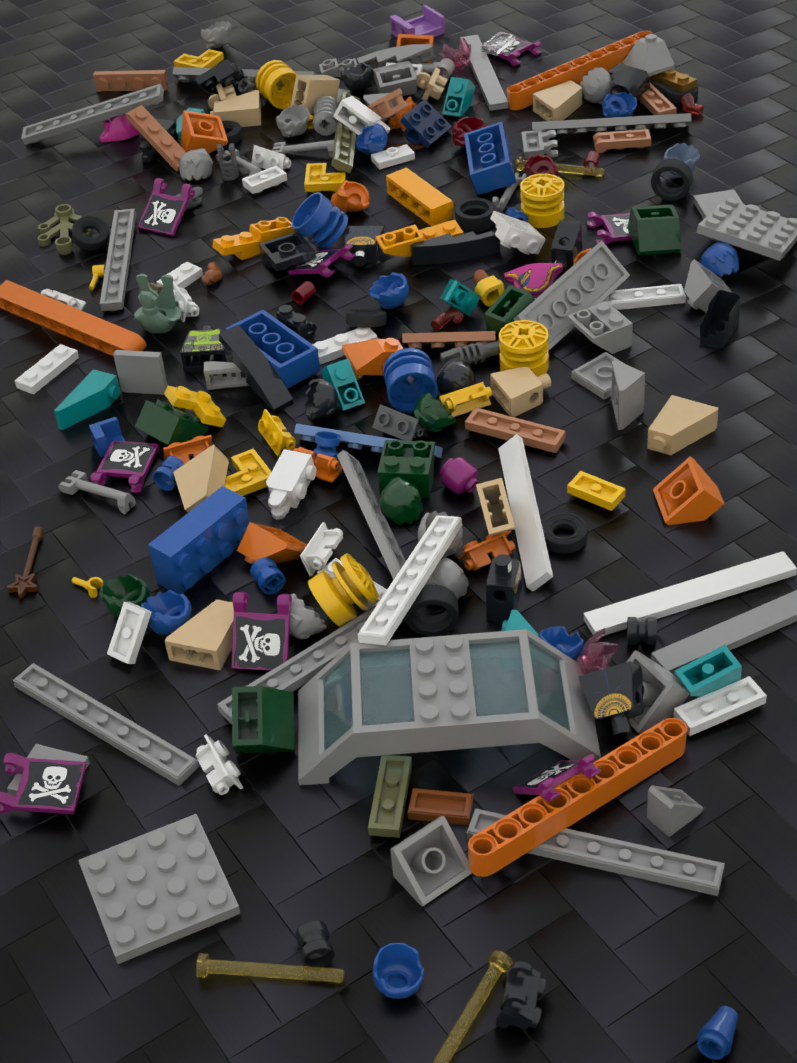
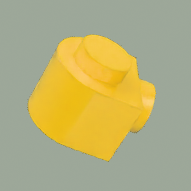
M494 275L480 280L475 287V293L481 296L480 300L486 306H492L505 291L502 281L498 280Z

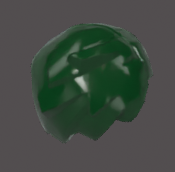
M430 393L423 394L417 400L414 416L416 419H419L418 423L428 431L433 433L440 432L443 428L456 422L452 413L445 408L442 401L435 400Z
M400 477L391 479L380 494L379 504L381 511L387 519L398 525L403 523L411 524L413 520H419L420 514H423V506L418 488L409 480L401 479Z
M128 574L124 577L119 575L116 579L108 580L106 586L103 585L100 588L99 595L107 610L114 617L119 618L124 602H131L141 607L144 602L147 603L150 591L142 578L138 579L134 575Z

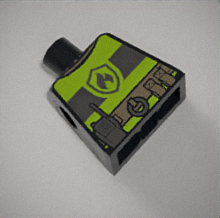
M205 325L201 330H191L188 332L180 351L184 371L204 370V362H227L224 345L219 341V334L222 333L220 329H214L212 326Z

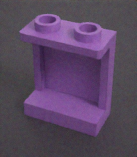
M423 5L422 16L405 21L397 15L390 16L391 34L397 38L398 34L433 35L435 37L445 33L446 20L437 11L427 5Z

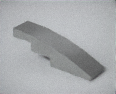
M412 44L376 51L359 57L357 60L359 65L363 63L369 64L374 69L386 66V62L401 63L409 61L411 64H417L418 62L424 63L436 57L431 44Z

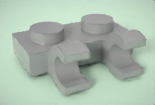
M541 130L521 132L525 159L529 156L534 157L537 153L545 156L544 154L550 157L558 156V150H551L552 147H558L557 140H549L551 137H556L555 130L541 132Z

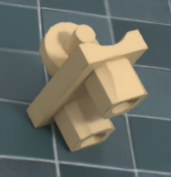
M435 68L432 77L425 72H421L416 76L417 86L426 89L422 97L423 100L427 101L429 96L439 100L448 80L439 75L440 69Z
M220 83L217 84L216 88L219 94L210 96L208 105L210 109L214 110V103L236 97L233 85L223 88Z

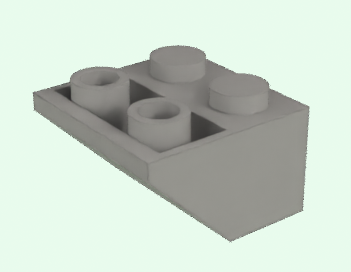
M409 61L372 69L379 94L391 93L399 88L403 93L401 94L402 96L417 93V78L413 65Z
M608 301L598 303L567 316V319L589 340L612 354L632 346L633 323Z

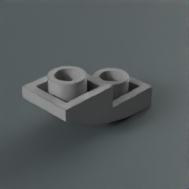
M335 58L325 60L322 64H319L322 75L341 77V70H349L350 67H356L358 64L355 58L346 59L340 64L337 63Z

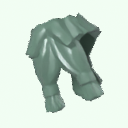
M137 275L136 281L141 289L138 299L142 307L135 312L134 319L145 331L152 334L171 331L182 315L180 313L181 310L176 306L177 301H175L173 291V277L171 275H163L161 277L163 290L158 294L150 288L147 275Z

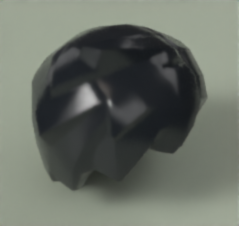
M363 63L340 72L344 85L349 90L362 91L373 86V71L369 64Z
M456 358L448 360L441 367L436 377L437 387L441 395L476 384L471 366Z
M324 379L311 380L309 382L310 387L305 392L308 397L307 402L304 404L306 416H308L309 420H317L323 417L328 418L335 413L338 407V392L330 382Z

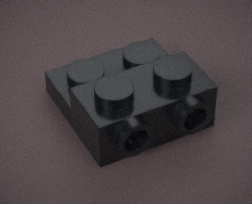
M226 59L195 79L202 88L210 93L218 91L216 85L219 83L224 87L233 85L234 89L238 88V84L245 77V74L235 63L232 64Z
M298 232L259 244L261 259L269 268L273 267L276 271L286 270L291 266L304 264L316 258L315 250Z

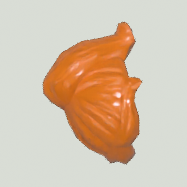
M344 180L338 191L331 197L332 206H337L344 213L346 211L359 212L365 210L370 204L369 193L366 187L360 183L349 182L348 180Z

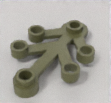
M61 204L55 208L54 217L38 225L40 235L37 238L39 245L45 247L51 244L52 237L60 233V237L55 240L56 249L60 254L67 255L72 252L73 248L72 239L69 237V231L72 232L73 223L69 221L75 222L82 216L75 214L71 205ZM91 229L84 230L83 235L92 238Z

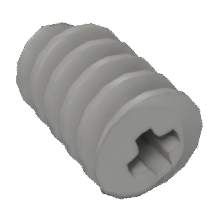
M320 97L314 105L313 127L321 135L328 136L336 130L337 119L333 116L338 108V103L333 97Z

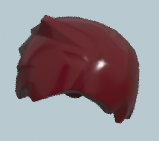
M476 116L459 119L458 122L453 123V143L466 148L464 134L486 127L487 124L483 123L482 119H477Z
M537 153L534 157L529 156L525 162L526 178L535 174L558 176V167L555 166L550 156H542Z

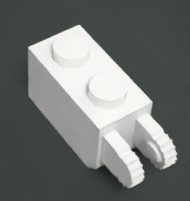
M353 96L341 100L333 116L358 135L362 133L364 127L373 126L375 123L382 125L387 134L391 130L381 121L382 117Z
M284 449L266 481L270 494L268 504L269 507L273 508L271 509V514L274 519L280 520L285 518L290 508H297L300 500L304 499L310 481L314 480L317 471L311 454Z

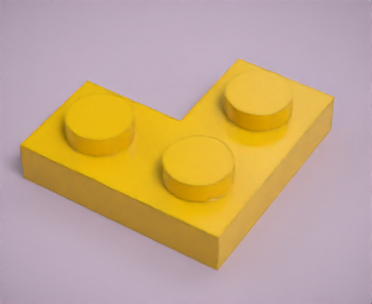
M208 49L199 57L183 54L174 60L173 63L174 67L213 68L224 59L223 52Z
M327 163L307 164L304 182L305 192L311 191L316 193L330 190L337 192L344 180H346V172L327 173Z
M167 386L164 394L172 406L193 410L203 424L223 427L226 418L208 393L204 391H190L183 386H178V388Z
M254 449L231 457L232 465L237 470V473L226 477L224 487L241 496L267 487L266 481L271 474V470Z

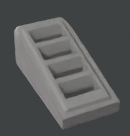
M204 362L207 390L249 385L246 383V378H241L240 372L242 371L234 363ZM231 373H236V377H232Z

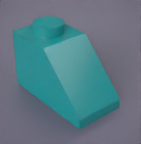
M723 645L675 670L674 674L690 696L702 697L741 680L742 666L727 646Z

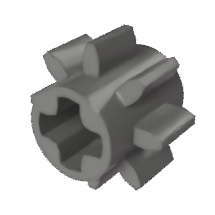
M246 76V79L244 78L239 82L238 91L242 92L240 95L258 90L256 88V78Z

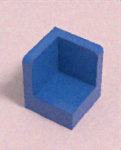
M117 417L89 425L93 444L100 458L105 456L113 440L125 441Z

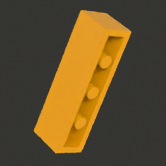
M407 167L386 175L387 193L430 226L453 219L454 204L452 200Z

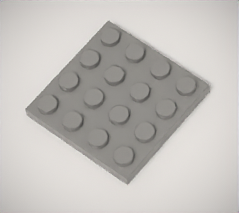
M725 198L698 224L696 233L780 261L797 241V219L781 217L777 212H766L760 210L756 205H744L739 203L737 199Z
M197 814L78 860L117 964L241 914L239 905Z

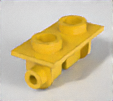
M481 382L439 396L445 408L452 413V416L456 417L473 411L475 407L483 408L491 405L489 397L492 396V391L490 387H485L484 383Z
M264 409L262 418L258 423V430L274 453L280 456L281 449H294L296 440L289 432H286L287 429L281 422V419L278 416H271Z

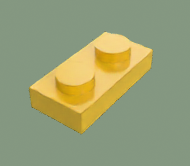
M580 471L567 485V493L612 511L625 497V488Z

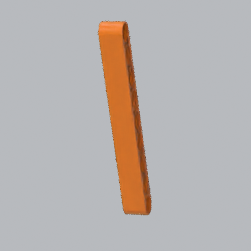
M638 32L508 87L506 91L509 108L511 110H521L533 105V93L570 80L580 85V82L583 81V76H587L588 71L594 70V68L602 67L609 72L610 69L619 63L622 64L638 39L645 38L646 35L652 34V32Z
M5 280L0 285L1 309L113 356L115 350L143 351L147 346L144 339L138 334L8 280Z
M667 718L593 762L596 768L601 769V773L588 778L579 772L553 787L561 796L548 802L539 795L473 835L468 842V865L471 873L480 877L494 874L680 758L685 752L686 724L677 718Z

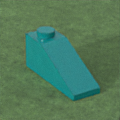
M92 370L54 410L58 428L64 430L108 408L121 394L117 375Z

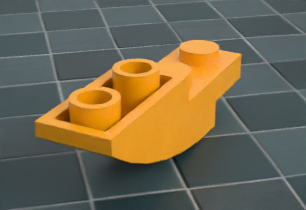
M278 217L276 220L271 221L262 220L258 223L250 224L249 232H241L233 236L224 235L221 238L213 239V248L223 256L234 254L243 260L259 255L260 243L291 234L296 230L291 226L292 222L285 217Z
M454 219L418 230L416 225L408 226L375 236V239L383 253L411 257V244L448 233L455 237L462 235L463 231Z

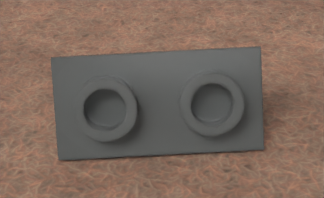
M381 404L372 428L404 441H412L413 438L421 437L424 429L418 424L419 419Z

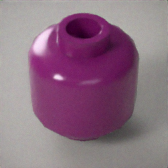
M462 457L448 459L440 470L442 475L441 482L457 495L464 494L466 491L471 493L479 482L477 480L478 470L476 467Z

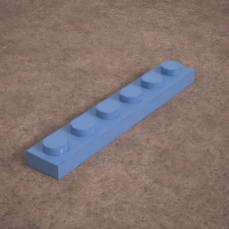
M296 424L294 432L295 434L302 435V440L315 442V434L317 432H333L340 435V442L348 443V448L362 450L363 446H369L372 452L382 453L385 440H397L303 424ZM435 446V457L441 458L443 448Z

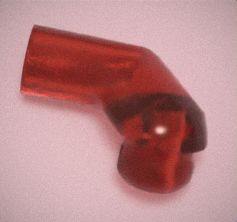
M691 94L682 96L681 103L685 111L699 115L702 114L704 106L694 103V97Z
M453 308L436 317L431 322V327L435 331H439L449 321L453 320L458 324L465 316L459 309Z

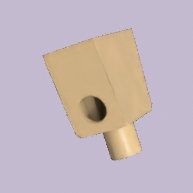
M520 367L490 374L492 395L511 417H516L542 404L543 389L551 387V379L547 373L536 377L529 367Z

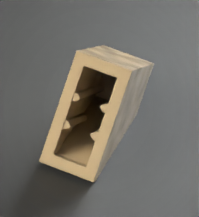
M296 75L290 107L294 104H302L308 108L310 114H313L315 102L320 97L330 96L334 99L337 98L340 80L328 75Z
M570 80L533 93V111L546 121L564 120L582 105V87Z
M259 90L214 103V111H210V114L220 116L221 121L237 122L241 127L260 126L261 101Z
M671 395L648 429L647 449L672 455L708 435L717 428L719 408Z
M214 444L173 472L184 509L188 513L220 487L225 486L229 461Z
M502 478L476 484L489 536L516 529Z
M215 600L165 639L169 660L221 670L232 650L233 602Z

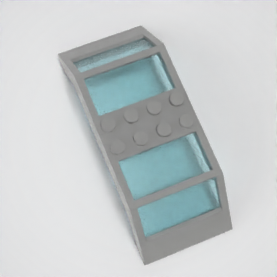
M527 629L389 640L386 646L350 643L298 690L299 786L329 783V778L356 757L541 743L570 760H581L593 754L595 759L592 761L595 762L601 758L595 720L579 681V676L586 674V669Z

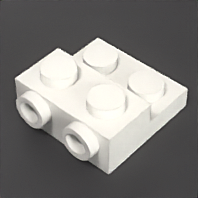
M493 211L490 219L496 224L497 230L495 235L501 240V245L510 249L512 247L518 248L519 251L525 254H539L546 239L531 224Z

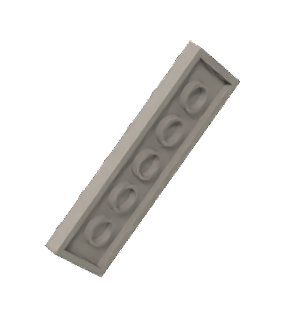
M600 241L514 318V321L530 320L543 324L549 334V351L575 327L567 319L568 315L601 303L630 274L604 242Z

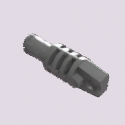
M499 340L487 344L476 342L468 346L464 345L440 354L441 365L443 366L452 358L464 361L469 366L471 363L477 364L478 361L482 363L486 358L500 354Z

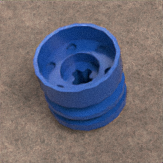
M316 192L299 206L293 216L291 226L303 237H308V240L319 250H325L333 245L342 235L348 223V216L343 211H340L337 206H332V202L323 194Z
M406 348L392 353L386 359L383 366V375L388 400L394 408L402 412L413 413L417 400L423 394L430 393L436 399L438 394L437 382L432 361L426 353L419 349Z

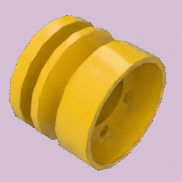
M272 60L264 64L258 71L255 80L256 88L273 106L284 110L291 106L295 79L298 74L286 63L280 60Z
M535 174L525 178L520 183L521 212L526 214L529 224L536 228H548L556 226L560 220L564 219V181L560 177L551 174Z
M530 320L514 321L501 328L499 332L500 370L506 371L520 367H529L536 377L546 374L549 369V334L547 328L543 324Z
M348 553L341 556L342 565L337 561L331 564L335 577L322 570L308 581L309 588L319 605L339 627L344 626L357 617L354 603L366 611L369 609L368 601L376 604L381 599L369 573Z

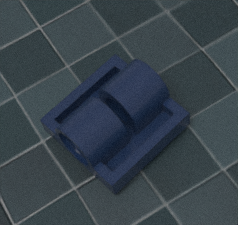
M425 99L406 113L400 120L406 127L405 137L407 141L413 145H418L421 142L427 149L452 127Z

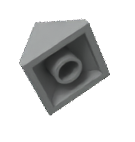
M614 360L612 361L611 402L618 430H622L644 412L645 373Z
M440 816L390 849L393 876L421 906L426 905L471 874L468 859L445 816Z

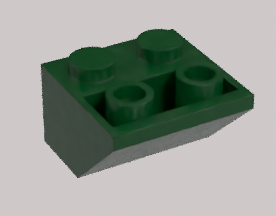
M673 205L631 207L627 229L638 255L681 252L679 217Z
M509 285L484 314L487 331H495L496 337L499 338L501 328L508 323L514 322V318L531 304L535 298L528 291Z
M158 399L156 403L145 401L135 425L136 428L167 445L175 442L183 443L190 441L197 436H202L209 429L208 426L201 423L200 418L196 415L189 413L187 416L185 409L171 406Z
M385 440L377 472L379 494H381L391 479L400 477L413 483L418 488L420 497L430 498L434 476L435 442Z
M265 686L232 687V746L235 754L295 751L293 692Z

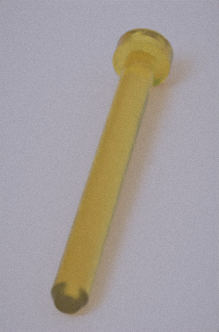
M517 157V171H522L525 168L526 160H524V157ZM555 163V166L558 167V172L601 177L606 174L604 168Z
M494 950L488 958L491 964L432 1063L450 1062L501 973H506L513 964L512 959L507 954L498 950Z
M201 953L198 956L196 966L198 978H207L208 973L338 983L345 979V971L337 968L212 960L209 958V954Z

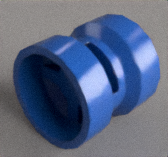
M327 431L317 432L315 434L317 447L313 451L315 459L318 453L338 459L336 448L340 444V435Z
M168 456L162 463V467H159L153 473L152 477L155 484L163 490H172L177 485L173 472L183 466L184 462L177 457Z
M263 557L251 566V576L258 582V586L264 594H275L285 585V576L271 558Z

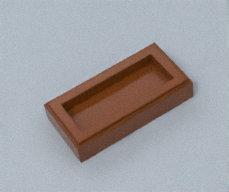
M413 788L408 808V819L433 822L440 816H445L448 823L470 825L474 794Z

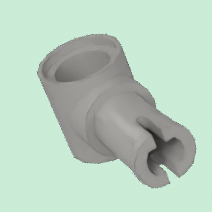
M443 58L440 62H433V64L417 63L422 64L423 72L429 75L433 74L435 68L440 69L439 75L446 79L450 78L455 69L454 62L448 58Z

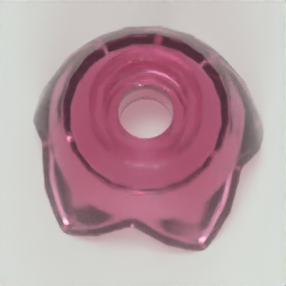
M462 38L458 50L444 43L443 53L439 54L442 59L448 58L454 62V70H460L468 65L472 47L465 38Z
M605 628L589 638L582 647V654L578 655V662L584 674L612 667L608 663L617 651L619 644L598 642L606 633Z

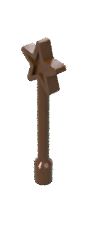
M40 526L34 527L31 537L32 544L23 576L16 574V582L7 586L9 592H18L20 599H23L27 592L38 591L37 585L34 584L36 580L35 575H30L38 543L41 542L44 529Z

